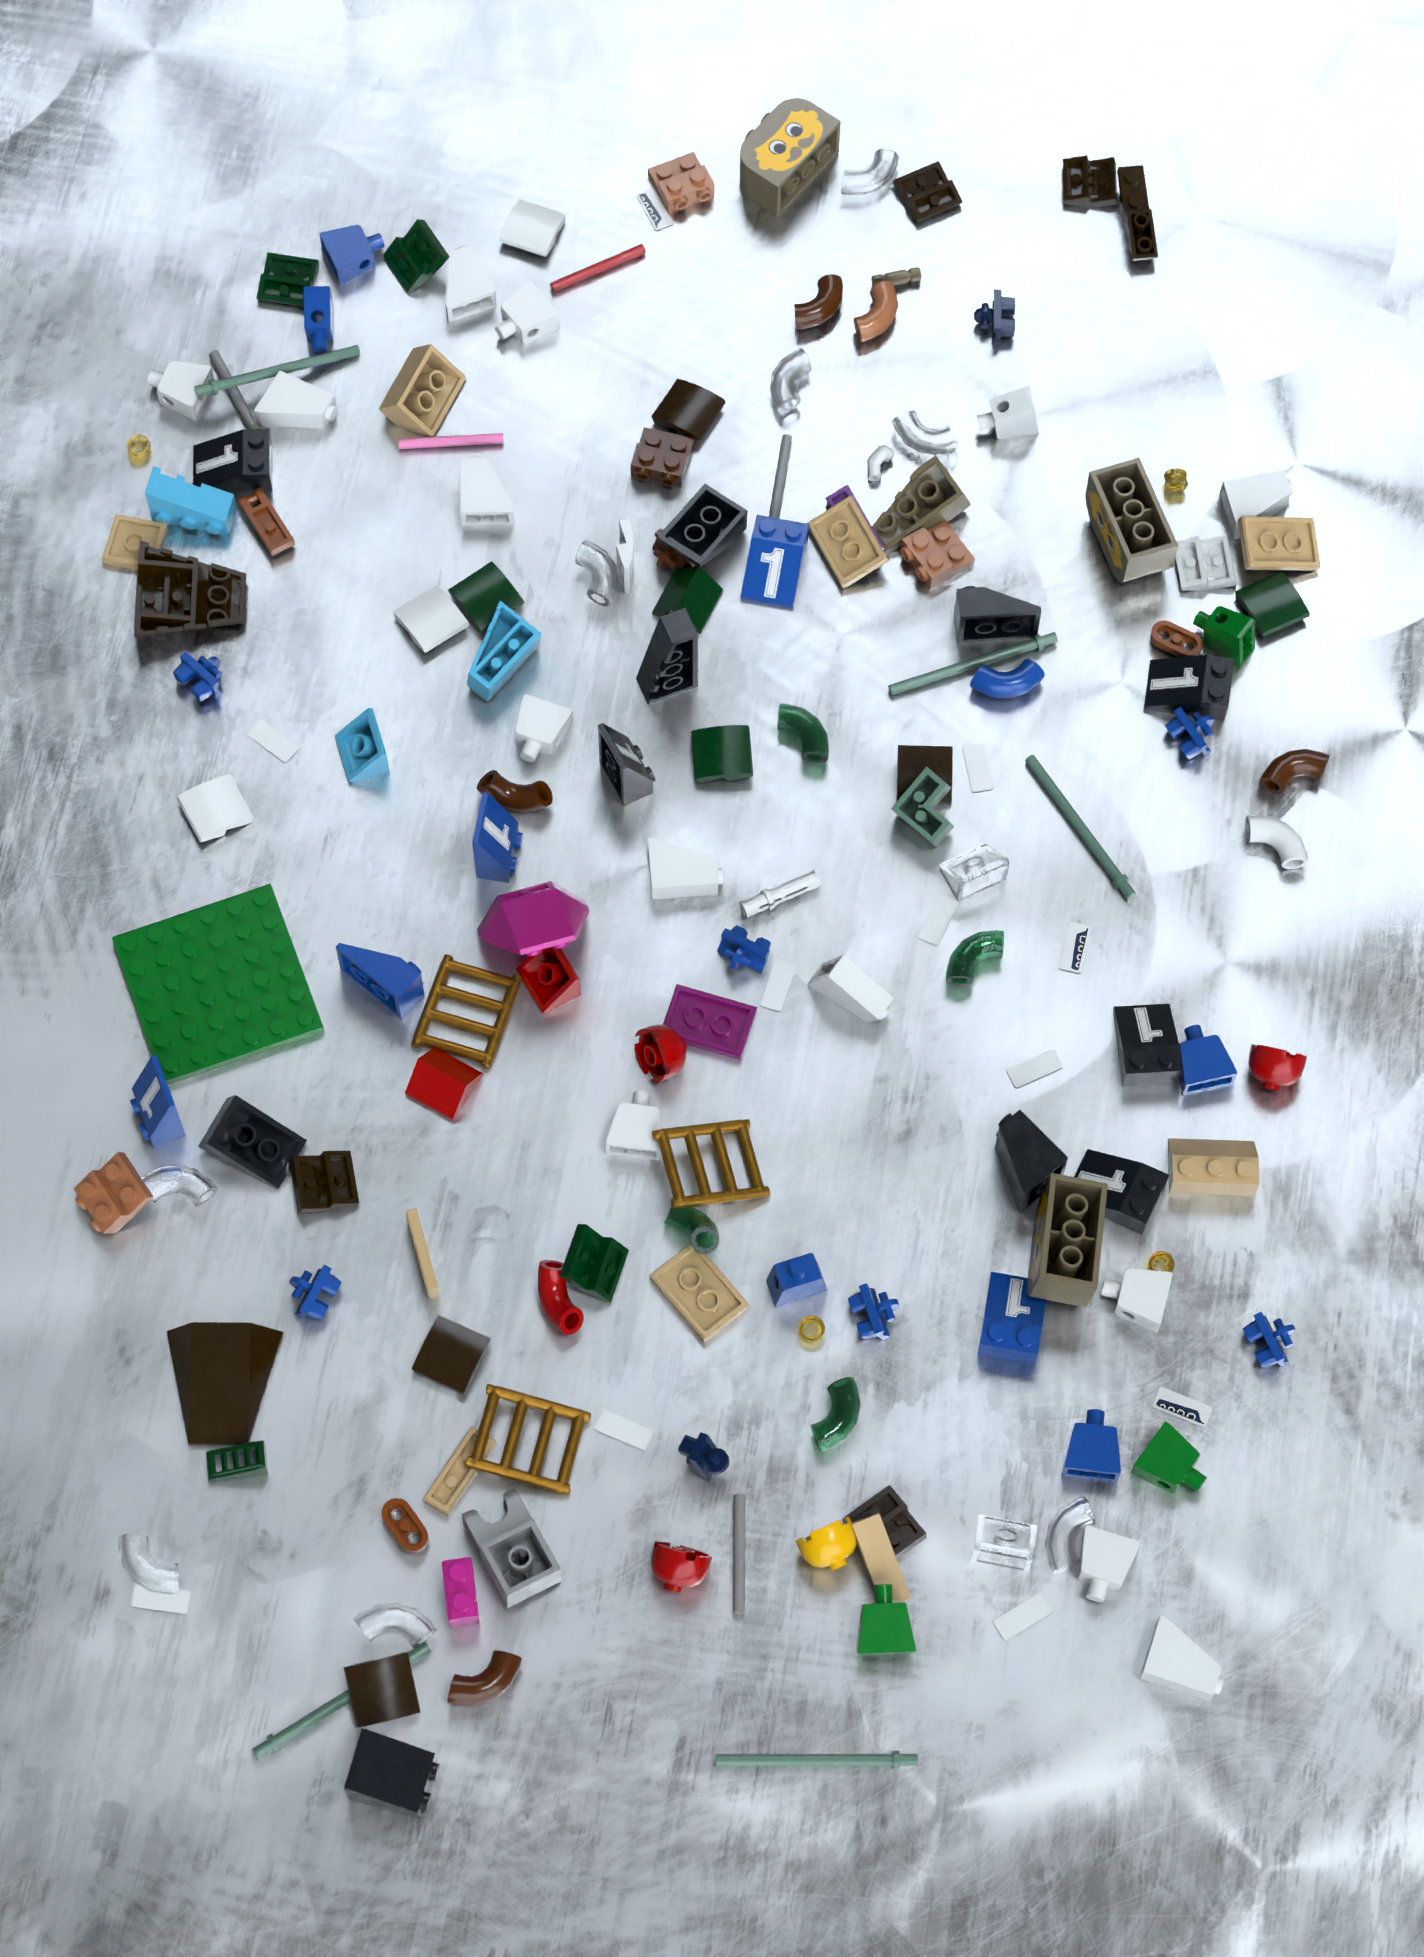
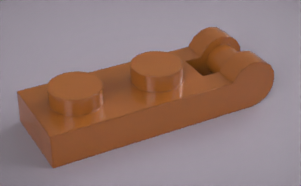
M261 487L253 490V494L247 497L243 495L236 499L241 511L246 515L271 556L295 545L294 538ZM257 503L260 504V505H258V506L252 508L253 505H255V504H257Z

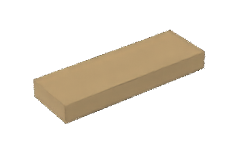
M417 1208L407 1210V1221L428 1298L440 1297Z
M473 1426L467 1432L423 1498V1502L447 1517L479 1472V1470L464 1465L467 1457L472 1454L478 1429ZM491 1437L487 1441L483 1456L484 1460H487L497 1445V1441Z
M875 1513L853 1522L851 1525L873 1586L892 1584L893 1602H902L911 1598L880 1514Z

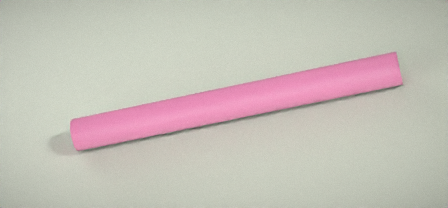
M503 433L405 438L398 439L399 449L504 444Z

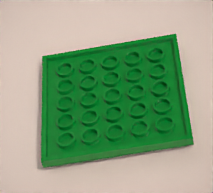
M271 883L111 937L152 1056L157 1055L167 1085L324 1031Z

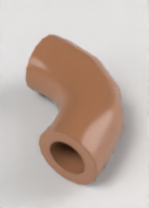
M882 281L875 284L869 292L873 303L872 308L866 314L853 319L854 328L860 343L884 333L894 322L899 305L897 293L892 282Z

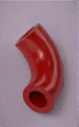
M554 1260L540 1261L538 1267V1292L541 1306L547 1319L564 1334H574L581 1328L584 1314L582 1310L571 1302L567 1292L566 1281L559 1277L564 1263Z

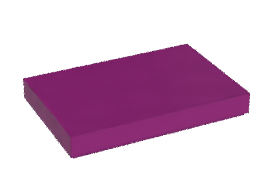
M677 984L663 1025L670 1026L676 1030L689 1046L741 1060L757 1007Z

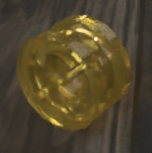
M141 434L130 437L127 441L129 456L134 460H144L151 454L150 440ZM136 444H142V451L136 450Z
M1174 468L1164 473V486L1166 490L1179 492L1188 487L1186 470Z
M1158 1251L1152 1254L1147 1265L1148 1270L1158 1271L1156 1269L1157 1265H1153V1263H1159L1160 1260L1166 1262L1165 1267H1169V1269L1163 1268L1162 1271L1173 1272L1175 1263L1169 1253Z
M812 1315L802 1319L798 1329L799 1337L808 1344L819 1342L825 1333L824 1322L819 1317ZM806 1324L808 1326L815 1324L818 1326L816 1332L820 1333L817 1336L813 1333L808 1336L805 1333L807 1328L804 1326Z

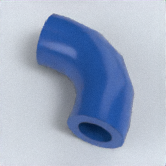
M1024 659L1017 668L1008 672H999L983 664L973 676L970 687L992 698L1011 699L1027 694L1045 677V673L1036 662L1029 659Z

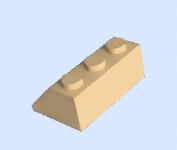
M432 344L413 348L380 405L379 410L396 426L424 437H434L466 376Z
M1168 1138L1169 1194L1255 1196L1260 1183L1259 1157L1254 1141Z

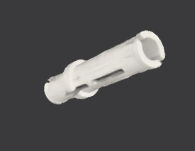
M813 870L770 890L766 888L761 890L760 894L739 902L741 912L745 918H749L766 909L770 911L781 902L820 887L821 881L817 872Z

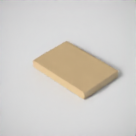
M852 495L807 522L811 533L844 589L889 561Z
M1241 516L1238 519L1245 570L1317 571L1321 568L1314 518Z
M695 1241L650 1274L652 1282L704 1343L749 1309L748 1302Z

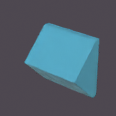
M367 708L335 735L348 782L352 783L390 773L386 750L373 708Z

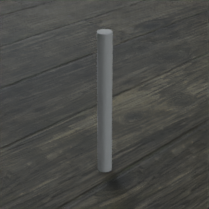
M214 350L210 352L209 357L221 379L232 377L219 351ZM238 387L227 389L247 428L260 429Z
M783 434L781 439L769 517L779 518L792 443V436L789 434Z
M744 1494L734 1495L733 1613L735 1614L745 1613Z

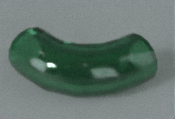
M780 703L777 729L792 732L800 738L802 742L801 757L804 760L812 763L826 762L829 756L828 734L820 720L805 708Z
M1004 930L977 932L962 940L950 955L946 970V982L957 986L972 984L974 982L975 967L980 961L987 958H1002Z
M696 1207L670 1208L664 1223L689 1237L694 1250L698 1253L708 1254L717 1248L720 1240L718 1227L708 1215Z
M853 1377L839 1379L828 1386L827 1391L832 1404L830 1412L826 1418L810 1425L820 1452L829 1450L844 1441L857 1424L861 1402L858 1387Z

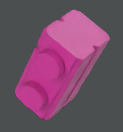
M466 1557L441 1561L450 1628L480 1624L472 1558Z

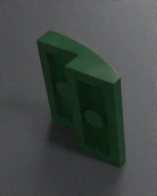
M421 219L416 220L404 238L396 237L383 254L407 292H413L424 284L450 257L425 220Z
M267 252L264 273H261L257 300L304 307V287L314 286L319 267L318 260Z
M492 561L448 589V592L461 611L467 613L479 632L489 627L499 601H502L512 610H515L524 603V600L511 582Z
M1282 571L1235 591L1236 600L1249 613V617L1255 620V628L1263 637L1310 617V612L1303 599Z
M748 725L715 726L691 731L694 776L698 783L725 778L730 782L753 776L750 727Z
M577 1224L559 1277L600 1300L611 1302L629 1250L614 1238L603 1237L586 1224Z

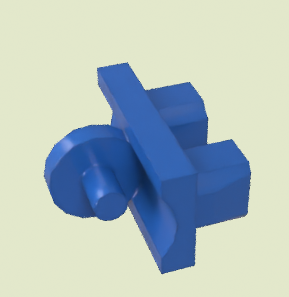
M186 651L180 655L181 664L173 671L174 678L183 686L194 678L197 683L190 690L200 702L211 695L217 699L222 694V691L218 689L219 681L217 680L222 675V672L218 670L220 660L215 656L209 659L201 656L197 662Z
M1181 707L1174 711L1176 717L1165 726L1174 740L1185 732H1188L1191 738L1179 745L1188 760L1199 755L1201 752L1204 756L1210 754L1211 750L1200 733L1203 732L1207 738L1214 734L1210 729L1214 723L1212 716L1202 717L1199 712H1196L1192 715L1195 723L1192 724Z
M738 925L734 926L731 930L725 928L721 934L722 938L717 952L732 960L730 968L737 970L741 964L762 973L767 963L771 942L763 937L757 938L755 942L747 939L748 932Z
M324 1264L321 1269L317 1270L311 1284L309 1280L312 1273L306 1270L301 1278L291 1277L289 1283L295 1288L291 1296L299 1300L302 1293H305L295 1312L296 1316L303 1318L307 1315L317 1320L323 1319L329 1305L317 1299L320 1290L333 1297L342 1283L338 1278L330 1274L332 1268Z
M867 1283L860 1285V1292L848 1298L850 1308L854 1314L867 1310L869 1316L868 1319L857 1323L860 1337L869 1339L878 1336L882 1340L891 1337L883 1314H885L887 1322L895 1320L893 1311L899 1308L898 1300L888 1299L887 1293L881 1292L878 1294L879 1303L874 1288H869Z
M1262 1312L1253 1315L1255 1320L1245 1326L1243 1331L1251 1344L1265 1338L1268 1346L1255 1352L1260 1365L1265 1368L1276 1363L1281 1367L1288 1364L1289 1361L1279 1341L1282 1340L1285 1348L1293 1345L1290 1336L1296 1331L1294 1325L1284 1326L1281 1318L1273 1321L1276 1331H1273L1267 1317Z

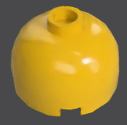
M849 1516L844 1518L842 1522L838 1520L809 1533L810 1536L805 1537L806 1542H804L802 1537L795 1541L800 1553L809 1564L818 1568L829 1566L831 1571L847 1565L846 1558L854 1553L857 1546L856 1535Z

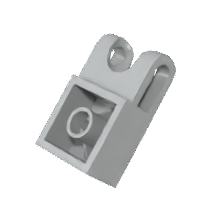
M514 1489L503 1494V1507L506 1511V1516L500 1522L490 1523L484 1521L476 1510H470L462 1514L463 1526L507 1608L561 1582L560 1566L534 1519L531 1518L518 1492ZM516 1562H520L522 1565L519 1566V1565H516L515 1563H516Z

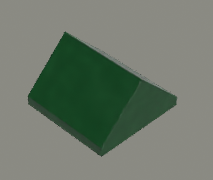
M699 566L675 569L652 611V615L661 617L670 610L686 608L697 633L701 634L723 593V588Z

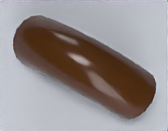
M824 275L817 282L818 294L810 302L794 304L796 330L819 326L834 316L842 303L843 280L839 275Z
M1306 748L1287 751L1271 761L1262 773L1259 783L1264 789L1280 794L1285 791L1287 784L1295 777L1308 776L1320 780L1330 755Z
M496 770L486 773L477 784V791L479 793H489L503 808L511 811L531 812L543 809L551 805L553 800L552 791L544 781L539 780L527 785L516 784L505 779Z
M496 1650L493 1651L491 1661L482 1673L474 1676L454 1674L447 1703L460 1706H479L497 1699L512 1685L520 1668L522 1658L509 1652Z

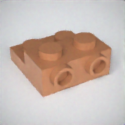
M694 151L648 168V176L668 213L682 210L691 204L699 201L703 202L715 196V183L705 165L700 164Z
M946 520L928 530L923 527L902 539L900 552L903 559L914 566L921 582L925 581L930 589L975 564L974 556Z
M117 1152L100 1170H92L73 1188L78 1195L75 1198L76 1203L82 1209L88 1210L92 1216L90 1220L91 1226L103 1234L117 1233L154 1197L124 1152Z

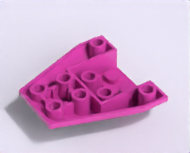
M549 881L498 895L477 928V931L483 942L519 955L534 956L540 954L542 949L552 946L555 949L568 946L569 942L576 940L590 911L582 898Z

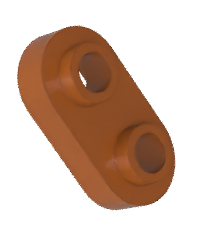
M1165 620L1155 623L1152 627L1150 639L1157 648L1177 657L1200 655L1203 642L1196 633ZM1164 635L1168 639L1164 640L1161 639L1159 636ZM1184 647H1190L1192 650H1185Z
M400 1498L387 1501L382 1508L383 1522L401 1548L410 1554H417L425 1550L429 1543V1535L427 1529L410 1505ZM395 1512L403 1514L399 1520H394L392 1515ZM413 1535H417L420 1538L415 1544L409 1542V1538Z

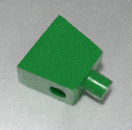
M1217 606L1211 615L1202 610L1196 614L1193 625L1204 630V644L1222 657L1234 658V665L1241 667L1255 649V620L1223 606Z
M1166 1421L1137 1459L1131 1471L1133 1475L1174 1494L1183 1482L1198 1492L1207 1479L1205 1475L1193 1468L1200 1457V1453Z
M892 1584L874 1585L875 1603H862L856 1647L857 1653L915 1652L916 1646L906 1602H893Z

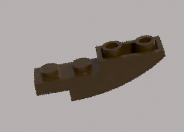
M1144 166L1118 167L1120 211L1132 261L1158 259L1152 209L1149 208Z

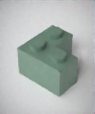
M926 767L891 810L936 848L954 828L947 819L934 809L951 787Z

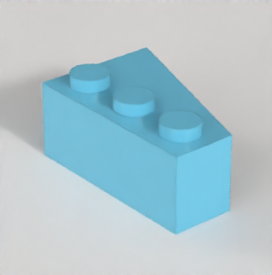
M153 466L145 491L152 521L167 523V525H179L189 530H205L215 535L220 533L229 535L237 509L234 494L203 483L200 487L184 482L186 477L177 475L175 479L161 474V468Z
M499 601L494 617L489 624L487 633L468 673L467 686L487 702L539 647L542 634L502 601Z

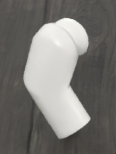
M887 445L878 446L868 457L869 481L876 482L881 479L880 465L883 461L889 462L890 459H893L894 451L892 448H889Z

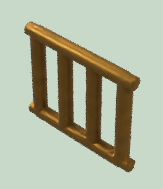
M445 954L426 1000L411 1045L420 1048L421 1045L437 1048L448 1053L479 1061L481 1066L490 1068L519 991L522 976L513 974L512 977L454 961L451 955ZM449 971L507 987L503 1002L444 985ZM440 995L499 1012L494 1026L435 1010ZM431 1020L488 1036L489 1040L485 1051L427 1035Z
M749 1119L664 1128L652 1131L653 1140L658 1141L672 1191L671 1207L673 1209L770 1196L769 1187L763 1184L748 1132L751 1126ZM737 1131L752 1184L751 1188H737L722 1133ZM711 1135L726 1191L711 1193L696 1136ZM669 1139H685L700 1194L684 1195Z
M487 1384V1402L472 1454L467 1457L464 1465L475 1470L569 1495L571 1491V1485L568 1484L584 1423H588L591 1413L501 1386ZM499 1399H503L517 1404L501 1461L498 1464L484 1460L483 1456ZM531 1407L545 1411L529 1471L526 1472L512 1468L511 1465L527 1408ZM556 1415L573 1419L558 1477L557 1480L540 1476L554 1421Z

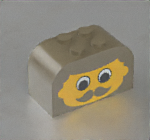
M792 98L778 104L771 113L768 112L763 116L760 124L755 129H751L747 133L741 145L739 185L742 193L748 199L775 217H778L839 152L841 121L806 99Z
M1140 458L1090 471L1085 492L1087 512L1116 580L1123 583L1172 568L1178 550V543Z
M1055 1173L1050 1174L1041 1192L1034 1219L1027 1280V1295L1029 1297L1081 1307L1088 1306L1098 1287L1107 1183Z

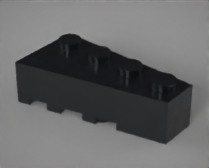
M686 608L670 610L659 617L636 676V680L648 705L698 687V633Z

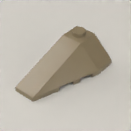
M937 455L914 470L909 477L910 481L902 491H898L894 497V502L888 510L882 512L872 527L885 548V554L900 548L902 539L923 527L928 530L944 520L948 522L972 505Z

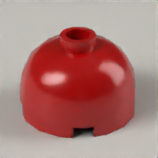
M652 1025L642 1028L636 1033L635 1037L639 1036V1043L634 1044L637 1062L644 1074L650 1072L652 1077H654V1079H651L652 1082L660 1083L668 1080L681 1071L686 1061L687 1043L676 1030L666 1025Z
M1251 1044L1248 1065L1254 1078L1263 1082V1088L1279 1091L1280 1086H1290L1299 1080L1304 1071L1307 1056L1298 1053L1291 1055L1287 1050Z
M654 1542L650 1561L655 1576L665 1582V1589L681 1593L682 1587L693 1588L705 1579L710 1568L712 1556L682 1545L670 1548V1542Z

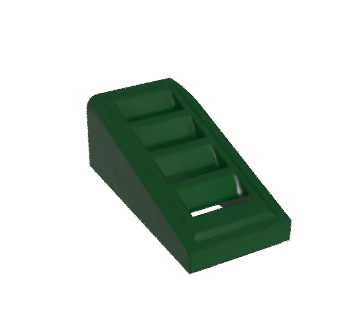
M264 1440L206 1451L209 1482L268 1474ZM256 1453L257 1464L251 1465L250 1454ZM239 1455H244L245 1466L243 1467L239 1465ZM233 1456L234 1468L228 1470L227 1457ZM215 1458H221L222 1471L216 1472Z

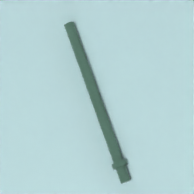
M358 345L217 381L210 379L206 384L194 386L195 394L197 397L209 393L216 395L221 390L276 377L279 370L291 373L360 355V349Z
M1055 632L1043 636L1037 634L1033 636V639L888 685L891 695H895L981 667L983 664L988 665L1034 649L1040 651L1044 649V646L1058 642V638Z
M1033 754L1028 756L1025 762L1113 880L1112 885L1115 889L1119 888L1127 900L1133 898L1136 892L1128 883L1129 878L1126 874L1122 875Z
M426 1642L408 1652L410 1665L431 1653ZM347 1690L276 1735L273 1736L272 1733L268 1735V1740L252 1749L257 1759L259 1760L273 1750L275 1752L281 1750V1745L351 1702L349 1691Z
M893 1751V1754H716V1766H893V1769H900V1766H918V1754H900L899 1751Z

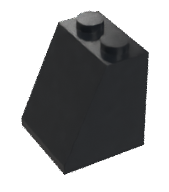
M1018 1110L1014 1115L1011 1113L1007 1114L999 1122L995 1150L1017 1209L1023 1213L1040 1198L1041 1192L1051 1173L1064 1175L1068 1157L1021 1110Z
M362 1728L344 1790L350 1801L420 1819L422 1811L427 1812L432 1793H428L430 1782H436L440 1763H436L437 1758L433 1752Z

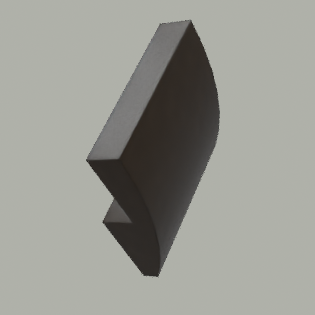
M1088 155L1062 159L1065 204L1075 206L1118 205L1115 157L1089 161Z
M939 161L896 178L893 181L899 197L916 222L963 203L953 180H948Z
M677 378L651 418L655 424L674 428L678 435L695 438V440L700 441L726 402L722 397L708 389Z
M898 745L897 801L921 772L928 767L951 787L938 805H951L953 746Z
M323 1151L321 1155L292 1156L289 1160L298 1213L338 1210L359 1204L351 1151Z
M438 1315L411 1370L462 1393H466L477 1366L481 1365L492 1338Z
M890 1485L844 1517L849 1516L853 1523L879 1513L896 1559L927 1538L924 1529L909 1513L908 1506Z
M408 1652L344 1667L356 1727L368 1726L420 1713Z

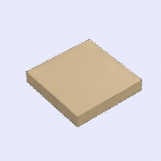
M116 514L102 556L103 564L138 570L140 540L149 543L151 547L161 550L168 531L167 523Z

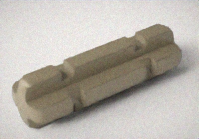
M919 267L909 268L908 271L904 269L888 272L885 275L877 274L871 276L872 286L882 281H890L895 286L908 283V281L916 282L922 280Z

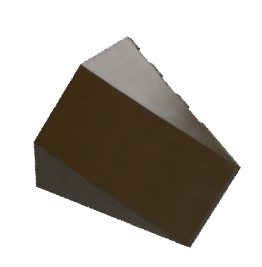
M140 540L134 637L244 623L246 573L214 563L208 565L199 562L198 558L192 556L186 558L173 554V550L163 547L160 550Z
M191 1322L167 1331L189 1446H234L250 1442L259 1414L263 1395H265L268 1378L276 1360L279 1344L284 1335L282 1331L254 1323Z

